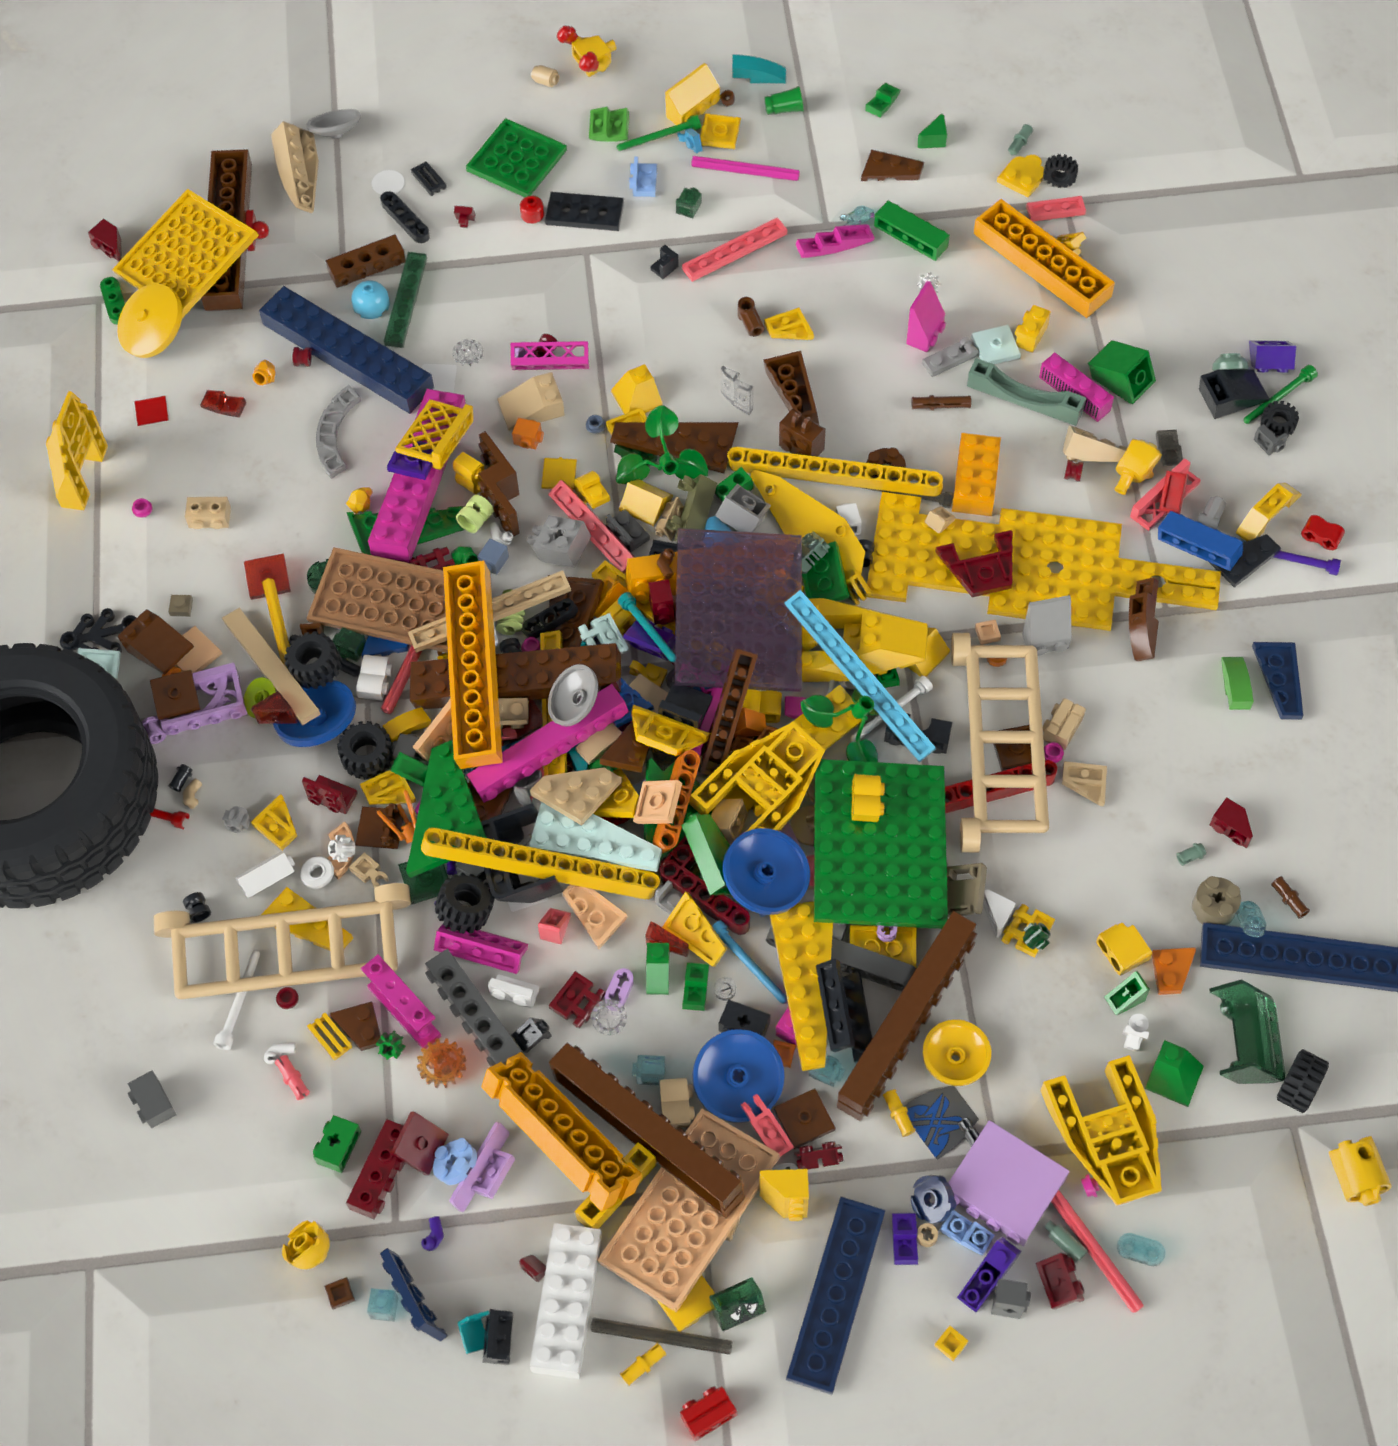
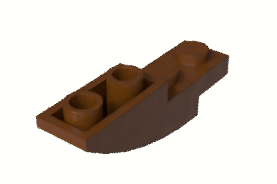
M1155 577L1137 581L1135 595H1131L1129 600V632L1135 661L1148 660L1155 657L1159 621L1154 618L1159 584Z

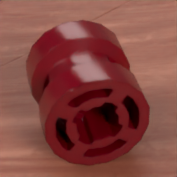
M542 334L539 342H558L550 334ZM538 347L533 353L536 357H543L547 351L543 347Z

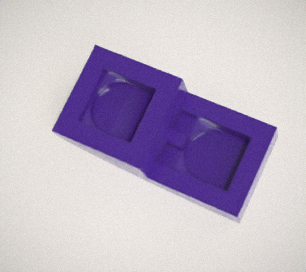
M892 1213L894 1265H918L916 1213Z

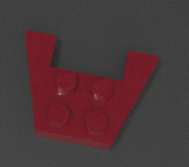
M1012 530L994 534V540L999 552L960 560L954 543L936 547L935 552L972 598L1012 589Z

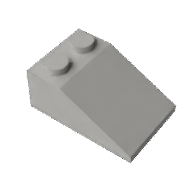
M1070 595L1029 603L1022 636L1025 645L1036 647L1038 656L1052 651L1061 652L1069 648L1072 638Z

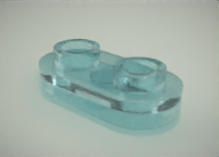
M1252 901L1241 902L1236 914L1243 931L1252 937L1263 936L1267 924L1260 907Z
M1126 1233L1120 1237L1117 1243L1118 1253L1123 1258L1148 1266H1157L1165 1258L1164 1246L1152 1239ZM1130 1244L1133 1250H1126L1125 1245ZM1153 1251L1156 1254V1257L1151 1258L1148 1255V1252Z

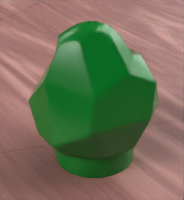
M457 547L451 552V558L455 565L478 561V557L471 547Z

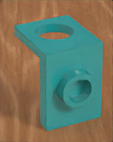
M489 1311L467 1316L457 1322L466 1354L483 1350L485 1330L482 1318L489 1315Z

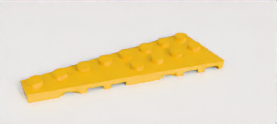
M814 901L797 903L786 912L770 915L802 1071L825 1068L827 1028L816 965L831 960L833 923L814 922Z

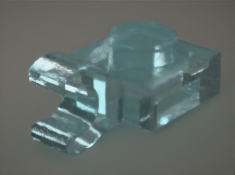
M862 205L856 207L849 214L841 215L840 220H847V223L843 226L861 225L875 215L873 209Z

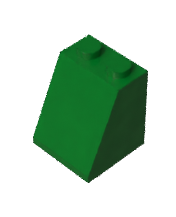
M1111 340L1088 363L1092 379L1132 405L1156 381L1149 350Z

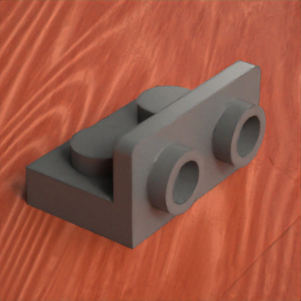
M626 509L614 517L610 514L606 515L605 525L630 552L650 540V535Z

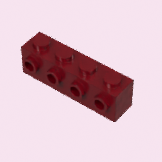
M386 1119L346 1201L349 1210L374 1220L377 1213L381 1214L383 1211L386 1194L393 1190L397 1171L400 1172L405 1162L390 1153L404 1125Z

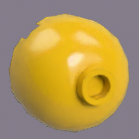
M306 1220L298 1224L287 1237L290 1240L287 1246L283 1244L282 1256L285 1261L296 1268L307 1270L316 1267L326 1259L330 1248V1239L324 1228L316 1221L309 1222Z

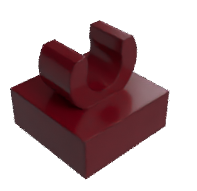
M454 206L453 213L456 219H459L458 224H460L461 228H468V220L475 221L476 213L473 207Z

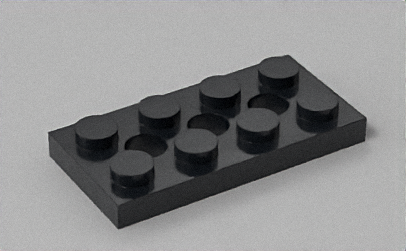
M551 192L545 224L619 231L624 198ZM564 208L570 209L567 212L562 211ZM582 210H589L587 213L580 212ZM601 211L607 212L605 215L599 214Z

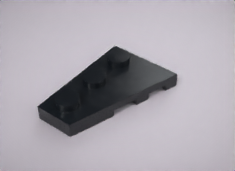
M1266 534L1243 543L1242 556L1230 571L1215 564H1210L1217 571H1220L1221 575L1235 588L1281 551V547Z

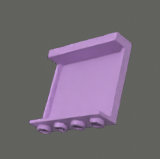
M989 1120L948 1183L952 1188L957 1205L959 1204L964 1207L970 1216L976 1219L978 1217L981 1218L993 1231H1001L1007 1235L1006 1238L1013 1244L1024 1246L1057 1191L1067 1179L1070 1171Z

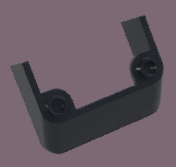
M531 803L481 821L485 835L488 839L519 845L524 839L522 827L536 823L538 810ZM484 867L491 894L496 900L501 902L534 903L564 891L555 875L537 882L529 881L521 884L516 873Z

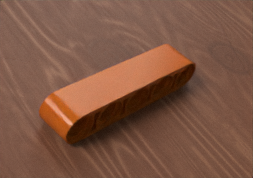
M694 750L685 751L674 763L670 780L682 778L685 781V786H681L678 799L680 805L676 807L673 819L674 826L669 823L657 824L652 844L661 848L662 853L668 852L678 843L681 825L685 818L700 764V757ZM684 758H687L690 761L691 766H688L685 763ZM662 837L668 840V846L663 844Z

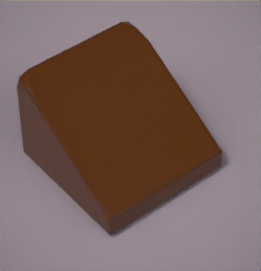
M321 623L300 624L303 636L305 635L304 633L309 632L312 634L313 631L319 634L321 632L324 633V625H321Z

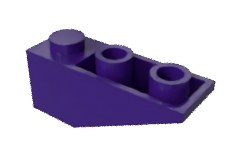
M1001 1237L998 1239L957 1298L974 1312H977L995 1289L998 1279H1003L1022 1251L1005 1238Z

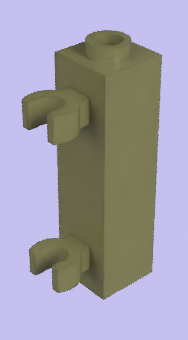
M702 474L694 480L688 476H684L683 481L679 480L677 487L680 490L688 491L681 518L673 515L672 520L668 519L666 524L668 529L677 531L674 539L675 542L693 548L701 542L717 482Z

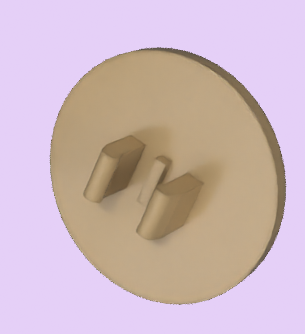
M806 806L799 809L791 820V828L797 840L809 846H814V806Z

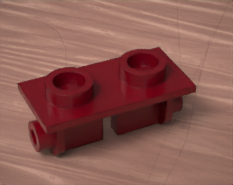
M835 1141L822 1143V1147L813 1149V1145L799 1147V1151L794 1152L796 1157L800 1156V1160H796L798 1169L808 1170L819 1168L818 1159L821 1158L823 1167L839 1165L844 1159L842 1152L838 1153L837 1149H842V1146L840 1144L836 1145Z

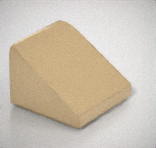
M940 506L929 512L925 523L937 533H941L956 517Z

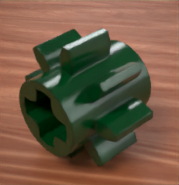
M1030 923L1023 929L1026 932L1023 940L1029 948L1033 950L1041 948L1043 950L1050 944L1047 939L1051 933L1044 924Z

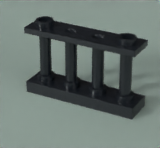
M835 958L816 965L830 1051L835 1053L851 1047L853 1060L857 1063L873 1039L861 973L858 971L843 976L840 961Z

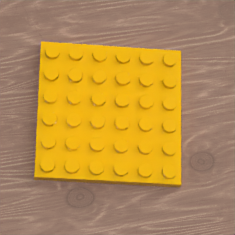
M187 189L112 270L137 289L149 284L160 283L174 290L182 303L183 318L259 235L252 228Z

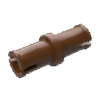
M1282 876L1276 878L1271 883V886L1283 898L1282 902L1293 910L1298 919L1305 917L1310 912V909L1298 897L1299 893L1296 890H1292Z

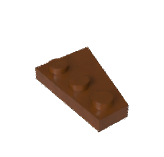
M633 721L600 758L601 765L642 773L650 746L636 741Z

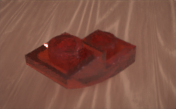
M207 390L200 406L218 414L240 418L247 402L244 397L227 396L224 391Z

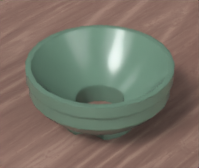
M1240 353L1220 354V357L1213 363L1212 371L1219 369H1249L1247 360Z

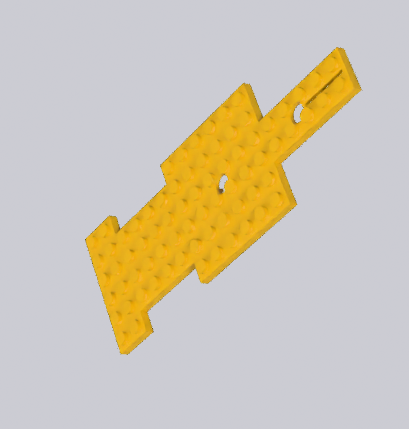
M882 492L874 537V552L872 553L873 561L872 564L870 562L867 585L873 595L870 597L865 593L866 597L906 603L908 585L969 594L935 552L936 547L954 543L960 560L999 552L994 540V534L1012 530V589L981 595L989 596L987 614L1026 619L1029 603L1070 595L1071 626L1110 631L1115 596L1130 598L1131 595H1135L1137 581L1149 579L1153 576H1161L1165 580V584L1162 587H1158L1156 602L1217 610L1220 571L1119 558L1122 524L1001 508L999 524L955 519L941 533H937L925 523L928 515L919 514L921 497ZM1051 562H1058L1063 566V569L1059 573H1052L1047 566Z

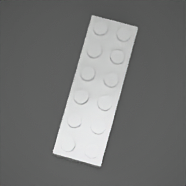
M557 1223L553 1225L530 1361L532 1373L580 1379L598 1266L597 1259L599 1258L602 1241L601 1229Z

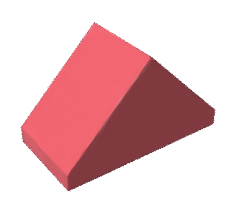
M550 908L538 923L540 939L561 945L571 913Z

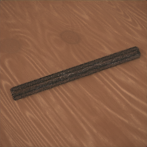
M593 1318L590 1326L591 1331L596 1333L728 1355L731 1354L733 1346L732 1341L727 1339L600 1318Z

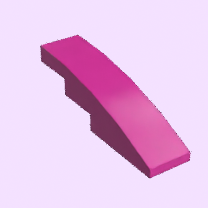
M868 224L835 226L833 232L816 233L814 238L797 239L795 245L801 258H808L852 249L874 241L875 237Z

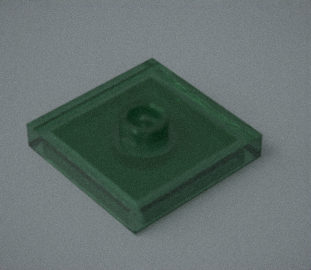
M408 861L398 864L404 884L409 885L410 905L438 897L442 884L448 878L444 864L411 878L406 872Z

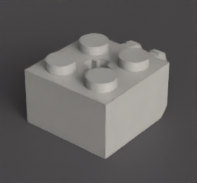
M736 484L725 497L715 516L723 523L735 528L740 534L750 537L763 521L771 505L764 502L760 497L753 495L749 490L747 491Z
M549 515L544 526L535 525L532 532L537 536H528L527 542L533 545L532 547L539 560L545 563L575 568L591 538V534L584 521Z

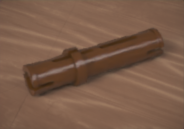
M929 395V397H912L911 407L912 409H929L930 411H934L935 408H971V396L934 397V395Z

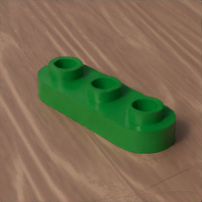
M106 277L101 281L100 288L108 317L111 323L118 325L125 301L118 280L114 277Z

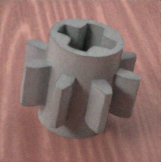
M234 806L230 811L226 810L222 818L225 821L226 829L235 833H240L244 828L248 829L251 822L248 811L238 806Z

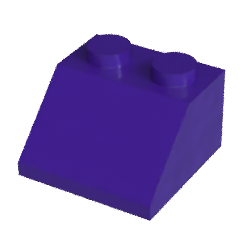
M1249 340L1251 366L1257 369V372H1269V369H1276V372L1287 373L1288 369H1295L1296 345L1289 341Z
M636 620L624 634L623 639L631 647L668 661V658ZM649 621L673 651L677 642V637L673 634L674 631L666 627H662V629L654 627L655 623Z

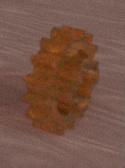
M438 1038L434 1045L428 1042V1049L421 1048L423 1056H417V1060L420 1063L417 1065V1069L421 1071V1079L426 1078L427 1085L434 1082L435 1088H438L440 1083H443L444 1087L447 1088L450 1081L452 1084H456V1077L462 1079L463 1076L460 1070H466L464 1062L467 1060L466 1056L462 1055L464 1053L462 1047L457 1048V1042L454 1041L450 1045L448 1038H446L444 1043H440ZM449 1053H453L457 1060H454L453 1057H450ZM427 1066L430 1069H434V1075L428 1071Z

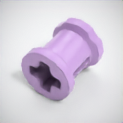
M157 716L148 717L142 721L151 744L160 743L166 738L165 732L161 730L160 720Z

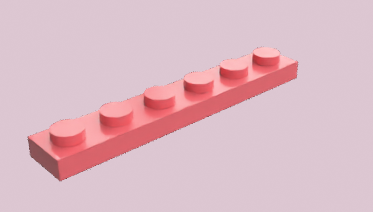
M777 217L682 264V270L693 282L787 235V228Z
M560 480L548 495L570 519L584 521L591 534L590 540L618 570L626 574L627 558H634L635 556L566 482Z

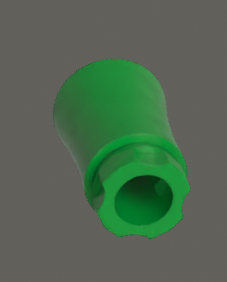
M799 86L764 97L767 115L773 113L804 112Z

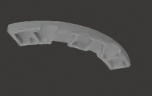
M350 385L333 397L327 409H324L317 426L316 446L318 456L325 472L331 479L347 469L337 450L339 426L350 409L361 401L360 396Z

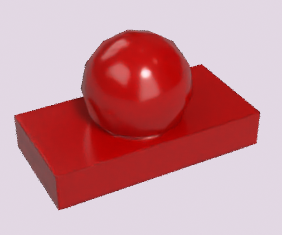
M247 210L245 225L257 232L259 236L256 239L266 238L269 233L268 225L263 221H256L254 210ZM256 239L247 248L248 251H255Z
M1167 471L1159 511H1173L1180 514L1183 498L1186 494L1185 487L1188 474Z

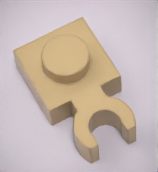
M365 852L349 866L350 871L365 884L371 880L374 888L380 886L377 883L378 879H384L386 882L389 881L386 873L379 871L381 869L380 865Z

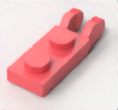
M756 1094L753 1096V1101L762 1111L761 1114L755 1117L746 1102L742 1103L741 1107L750 1119V1124L763 1144L779 1153L781 1157L792 1150L794 1146L771 1110L767 1109L759 1095Z

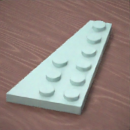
M541 802L529 847L655 872L658 870L662 854L661 848L595 814H592L581 826Z

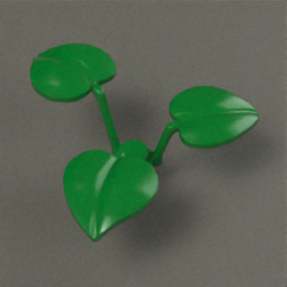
M660 405L649 413L645 422V429L650 437L660 436L665 454L660 457L659 464L647 459L643 461L642 457L636 453L625 455L619 461L616 482L618 484H627L637 479L642 481L650 472L647 464L658 468V470L663 469L667 475L675 474L681 480L684 479V476L695 479L700 474L708 476V468L703 456L695 449L683 450L679 458H674L669 453L664 435L673 434L678 428L679 421L677 415L665 405Z
M855 689L852 694V700L855 704H851L837 713H833L834 706L825 696L813 695L801 701V709L804 716L810 723L820 728L830 727L833 724V717H838L851 710L852 715L857 719H862L855 738L856 742L849 743L846 748L848 761L878 762V754L874 744L867 739L860 741L864 724L868 719L867 715H878L873 709L874 701L870 697L862 696Z

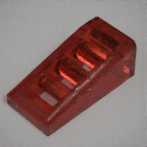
M650 922L645 934L646 944L669 943L671 953L688 957L689 944L656 923Z

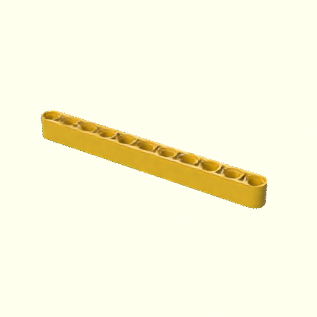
M733 447L727 453L731 470L736 471L742 467L746 473L750 474L753 470H759L781 478L936 497L943 491V477L939 472L744 447ZM755 460L760 461L759 463H752ZM774 463H780V464L777 465V466H773V465H772V464H774ZM794 465L799 466L798 468H792ZM812 468H819L816 471L811 470ZM833 470L839 471L837 473H831V471ZM851 473H858V475H856V476H852V475H850V474H851ZM872 475H877L878 477H877V478H871L870 476H872ZM891 478H898V480H896V481H892V480H890V479H891ZM912 480H917L918 482H917V483H911L910 481H912ZM934 482H935V483H937L938 485L932 486V485H930V483H934Z
M429 828L426 830L421 844L422 852L431 857L541 879L555 875L560 883L649 900L653 898L660 884L659 876L650 871L439 828Z

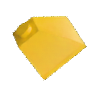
M646 364L627 371L611 389L612 395L624 414L638 408H642L643 412L647 413L663 405L654 378Z

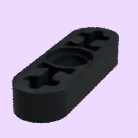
M569 598L563 599L526 620L522 624L521 630L527 638L534 637L537 639L540 637V633L549 632L574 618L578 612V607L573 600ZM554 615V619L550 623H545L548 616Z

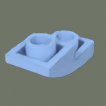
M955 1210L951 1212L939 1229L940 1232L980 1255H984L995 1236L977 1222H970Z

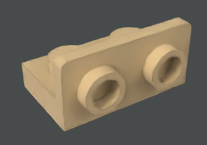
M499 698L500 729L503 728V725H511L513 729L524 728V724L529 723L528 698Z

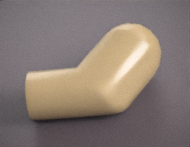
M196 778L183 791V803L190 809H194L198 805L199 801L195 798V793L203 785Z

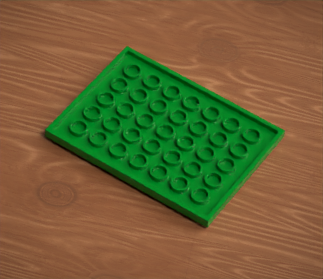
M821 759L815 772L814 922L942 929L948 920L944 766ZM854 774L881 776V783L885 784L884 796H880L881 803H884V815L879 817L878 822L852 820V781Z

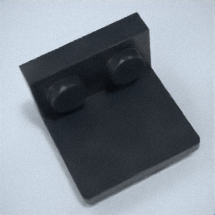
M673 682L665 701L661 700L658 714L699 729L713 697L681 683Z

